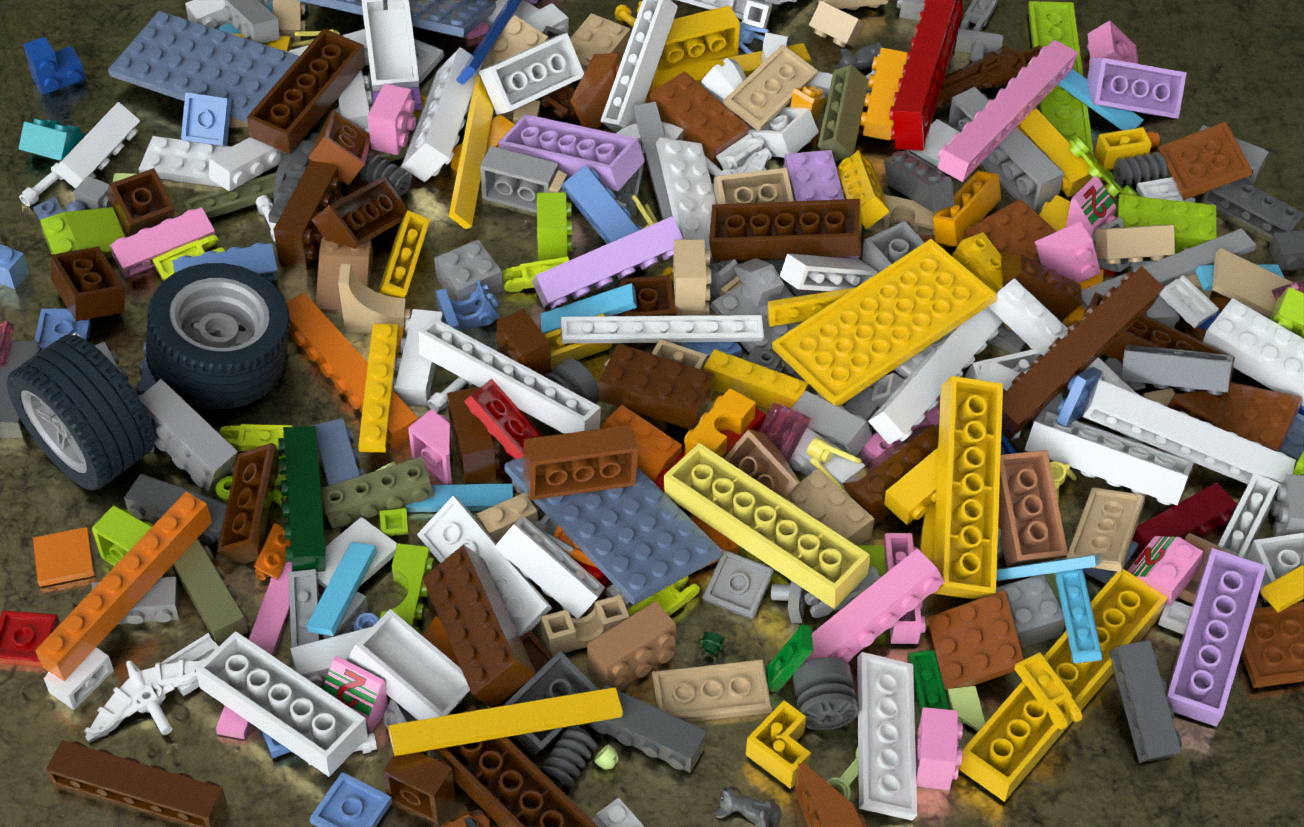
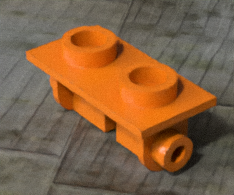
M273 523L254 565L255 576L262 581L270 576L278 580L286 563L285 546H290V540H284V528L276 523Z

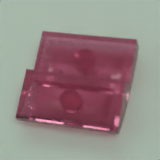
M773 402L759 432L764 433L774 443L789 463L811 418L784 405Z

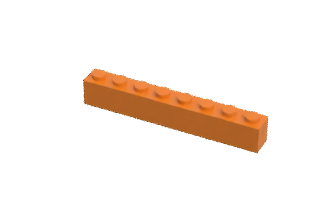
M305 293L287 301L290 316L289 331L296 344L306 349L312 362L316 361L320 365V369L325 377H330L334 381L337 390L341 394L345 393L351 406L355 410L359 409L362 413L368 362ZM392 391L387 442L393 449H396L410 440L408 427L416 422L418 418L398 395Z
M185 492L35 650L44 669L63 681L74 672L209 527L212 519L207 503Z

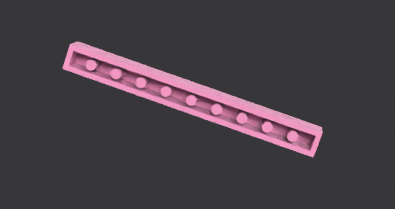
M1053 40L1048 46H1044L1039 55L1031 59L1027 67H1022L1016 78H1011L1005 89L1001 88L994 100L990 99L983 111L979 110L972 122L968 121L960 134L956 133L953 136L949 145L945 144L938 154L940 158L938 169L963 182L1072 71L1078 52L1056 40Z

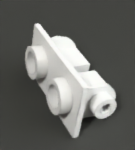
M748 133L718 154L716 158L723 170H735L739 166H743L746 160L755 152H759L764 145V141L761 137L753 138L751 133Z

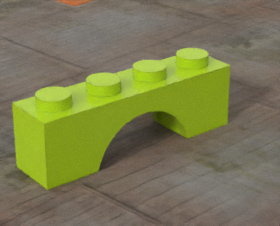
M397 543L392 562L393 579L408 591V594L400 605L391 610L420 634V628L417 627L418 620H423L425 605L422 604L423 597H428L429 594L422 578L434 569V558H430L429 547ZM389 610L381 612L380 619H381Z

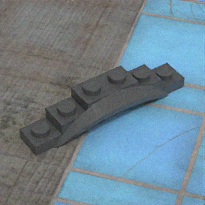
M323 124L320 125L317 132H311L307 140L303 139L291 154L285 153L282 157L275 177L274 206L268 214L269 222L277 224L307 165L311 161L308 157Z

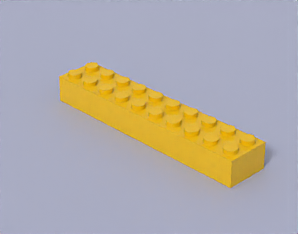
M1122 569V572H1116L1090 602L1102 660L1073 663L1067 631L1044 655L1046 661L1072 694V699L1080 710L1087 705L1113 674L1114 668L1109 652L1118 646L1140 642L1161 617L1168 599L1167 596L1125 569ZM1022 681L962 750V762L958 769L1005 802L1066 728L1061 730L1052 722L1049 712L1046 713ZM1062 705L1059 709L1066 717L1067 725L1069 726L1073 720L1068 716L1064 705Z

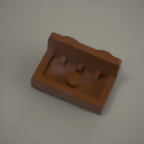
M569 85L536 99V101H540V106L544 109L548 107L553 109V114L561 120L566 118L573 123L578 117L571 103L575 89Z

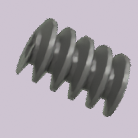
M1153 152L1152 154L1146 153L1143 156L1135 155L1125 159L1118 158L1114 163L1113 175L1115 177L1114 180L1121 187H1123V181L1125 185L1131 187L1132 180L1137 185L1141 183V179L1143 182L1150 181V178L1152 181L1158 180L1159 176L1161 179L1167 177L1168 169L1162 154Z
M368 154L364 166L358 172L359 177L368 183L385 175L399 197L405 194L413 180L411 173H405L403 168H398L396 164H391L389 160H384L381 155L374 157L373 154Z
M575 725L568 726L567 730L563 732L562 739L558 740L556 748L551 751L550 757L544 763V767L540 769L559 789H562L563 786L573 787L575 782L571 777H579L580 772L577 768L584 769L586 763L583 759L589 760L592 756L589 750L594 751L597 748V744L591 736Z

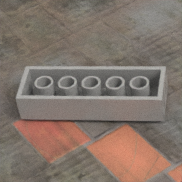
M975 87L952 97L948 126L962 132L965 124L968 121L972 122L979 110L983 111L989 101L987 97ZM1017 127L981 163L989 173L999 174L1000 184L1016 200L1022 199L1038 215L1047 201L1050 202L1055 195L1059 196L1064 173Z

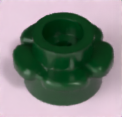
M704 632L702 639L698 640V643L703 645L702 651L708 654L717 655L718 651L721 652L725 649L723 645L725 638L717 633Z

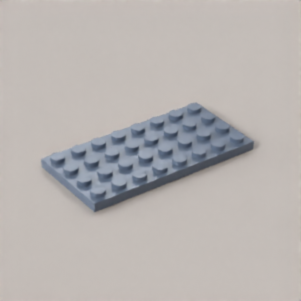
M297 0L363 15L362 0ZM383 0V10H388L387 0ZM409 0L412 26L465 37L493 14L496 2L489 0Z
M158 11L110 66L108 72L111 77L185 101V92L231 98L230 117L247 122V116L299 56Z
M524 456L521 459H513L505 463V472L528 495L523 479ZM638 467L635 486L533 500L557 526L559 525L563 529V532L571 541L579 547L633 605L721 558L722 549Z

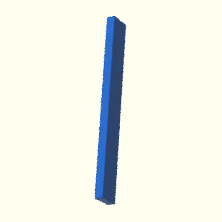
M507 0L458 75L456 81L461 85L465 84L477 71L522 0Z

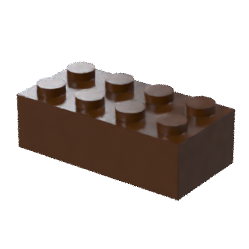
M310 161L273 229L279 263L307 269L310 261L315 259L317 248L323 235L318 231L312 219L332 203L344 198L343 194H341V178L338 175V168L336 166Z
M618 343L598 381L599 401L618 407L623 405L631 411L694 430L714 394L715 374Z

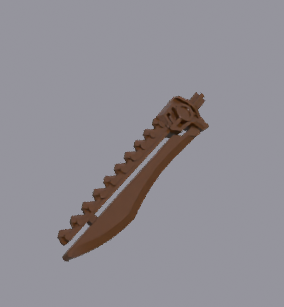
M1004 45L998 49V53L990 51L986 53L984 58L946 75L936 109L941 108L945 102H952V97L973 87L977 90L981 88L997 89L1007 85L1012 77L1016 78L1022 67H1026V64L1034 56L1037 57L1042 47L1039 45L1020 52L1014 51L1008 45ZM863 106L862 112H867L868 107ZM859 126L858 136L863 135L864 126ZM820 133L812 138L813 147H818Z

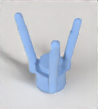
M740 22L739 47L746 54L753 53L744 44H750L754 38L764 41L765 36L754 31L768 33V29Z

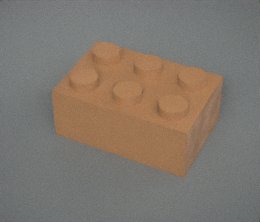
M656 601L587 643L588 674L601 690L604 685L612 688L616 687L618 691L624 690L631 681L638 677L646 676L653 667L660 663L664 664L675 654L676 623Z

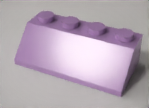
M1091 58L1087 84L1092 104L1179 119L1187 73L1107 58Z

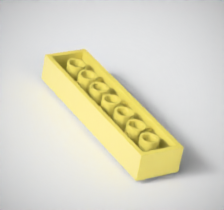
M700 443L664 475L665 494L672 501L833 609L869 574L870 554Z

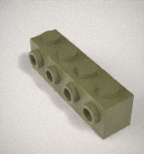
M852 64L833 71L818 147L822 151L832 150L835 162L854 154L869 81Z
M423 457L321 488L323 505L332 528L346 526L351 522L357 521L360 517H374L380 514L379 511L399 509L402 506L422 502L435 496Z
M197 538L172 565V568L214 641L220 646L235 631L241 635L247 633L248 629L245 621L249 617L243 605L237 606L234 600L237 599V596L230 584L225 586L223 582L225 576L220 566L212 564L211 561L214 558L207 545L202 547Z

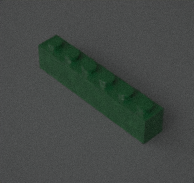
M316 426L283 427V438H278V453L284 454V459H279L280 475H285V480H281V496H287V502H282L283 518H288V524H284V540H290V546H285L286 563L291 562L292 572L316 569L317 572H324L326 550Z

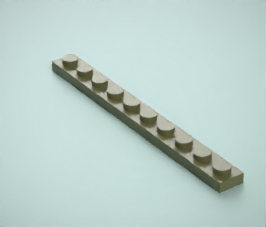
M409 133L407 145L402 147L399 155L371 150V143L367 155L373 154L374 157L381 155L384 160L386 159L390 162L404 158L412 135ZM276 173L247 181L231 191L224 188L183 201L185 210H196L202 207L206 216L210 219L256 204V199L263 195L273 199Z

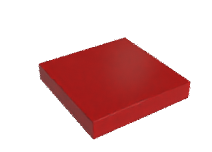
M2 610L0 617V664L42 667L35 650L57 628L59 622L58 615Z

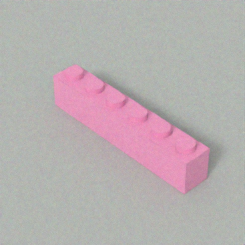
M918 548L915 549L812 633L813 652L802 664L817 658L827 657L842 659L847 663L850 662L853 656L864 647L871 645L880 634L893 627L896 621L906 613L914 610L922 600L939 589L944 580L937 567Z

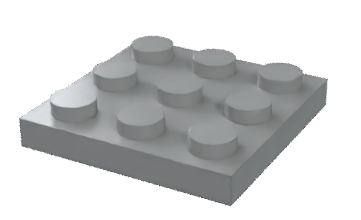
M743 284L711 303V308L717 315H762L763 341L740 342L749 353L754 345L774 351L772 348L773 341L803 323L797 322L770 327L767 323L768 304L757 308ZM784 285L779 299L795 297Z

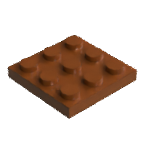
M1226 122L1158 147V151L1164 157L1168 172L1183 200L1252 175V169Z
M1019 199L965 229L964 236L969 238L984 232L1000 254L1004 251L1019 253L1036 260L1040 264L1035 241L1057 231L1022 199Z
M1230 382L1228 392H1224L1220 398L1229 404L1217 428L1233 432L1239 437L1251 442L1260 443L1266 448L1280 452L1302 405V397Z
M1005 590L927 617L946 692L948 689L970 687L1015 671V664L1026 659L1009 596Z
M1304 602L1295 603L1279 613L1273 606L1254 608L1241 652L1253 688L1304 681Z

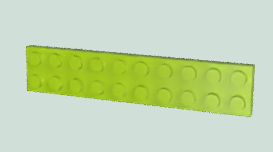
M1029 1L1028 14L1032 48L1039 45L1043 48L1048 46L1053 40H1056L1077 51L1078 54L1072 69L1083 76L1074 3ZM1057 85L1039 103L1041 114L1068 142L1077 136L1082 138L1091 148L1089 152L1094 155L1087 105Z

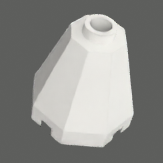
M730 58L723 60L724 66L721 67L719 64L714 66L700 84L722 104L724 99L746 79L742 67L734 59Z

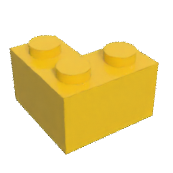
M783 700L747 738L746 756L791 789L796 782L798 764L804 762L809 766L811 752L797 742L804 734L806 716Z

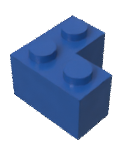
M46 37L23 44L32 78L42 95L86 79L82 63L72 46L54 52Z

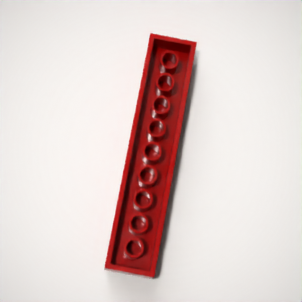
M924 0V11L920 12V24H916V37H912L911 51L909 50L907 53V64L903 66V78L899 79V92H895L894 106L890 107V120L894 122L891 128V139L895 140V149L924 151L963 17L962 0Z

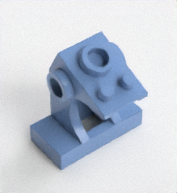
M476 280L477 291L470 295V299L464 301H454L449 298L446 288L437 290V305L439 312H443L444 323L458 331L490 325L499 318L497 307L500 304L495 294L487 291L490 289L488 284L483 285L479 280ZM476 312V313L471 314V315H468V316H462V315H464V314Z

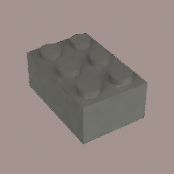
M559 651L503 706L599 689ZM565 727L515 735L514 737L535 757Z

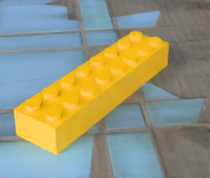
M951 376L941 385L933 564L937 567L944 583L933 594L978 600L996 593L1003 401L1002 383Z

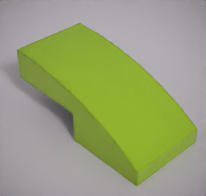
M405 506L399 509L379 511L382 533L387 536L409 534L407 508Z

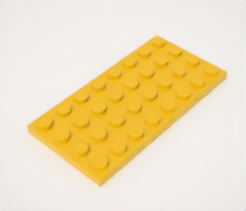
M929 239L773 341L772 348L827 402L839 407L996 302L997 295L934 240Z

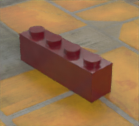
M1216 482L1178 503V505H1174L1138 525L1132 541L1139 544L1137 552L1141 554L1154 536L1180 537L1185 540L1187 534L1191 533L1204 539L1220 526L1226 527L1229 524L1238 504Z

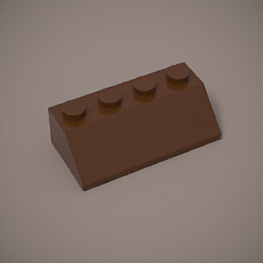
M384 175L332 203L315 216L312 221L325 240L356 249L401 223L409 209Z
M934 424L916 427L908 438L902 442L900 440L842 483L849 496L874 518L873 526L892 512L884 505L886 490L938 448L939 432Z
M269 443L237 455L217 553L241 564L256 561L263 547L265 530L268 526L269 510L273 501L274 485L278 477L279 457L275 444Z

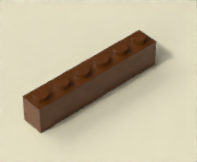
M61 740L46 768L52 784L194 827H215L227 802L223 788L215 782H201L185 773H179L178 775L168 772L165 768L158 765L151 767L141 764L138 760L131 757L124 759L114 756V754L104 749L97 751L88 748L78 741L71 743Z

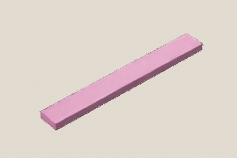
M291 562L285 563L278 580L271 577L249 637L251 642L273 657L290 614L288 572H292ZM224 705L216 732L218 735L245 740L250 722Z

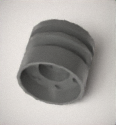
M565 359L554 367L552 373L544 375V377L594 404L599 402L597 382L588 369L575 359Z
M831 657L817 658L805 662L793 674L792 680L797 697V708L799 712L806 716L805 727L814 730L835 729L845 726L858 716L859 708L856 702V693L853 690L852 671L846 661Z

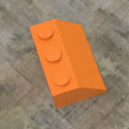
M621 405L604 421L601 429L631 425L638 445L637 467L654 483L664 469H669L675 463L677 457L682 453V444Z

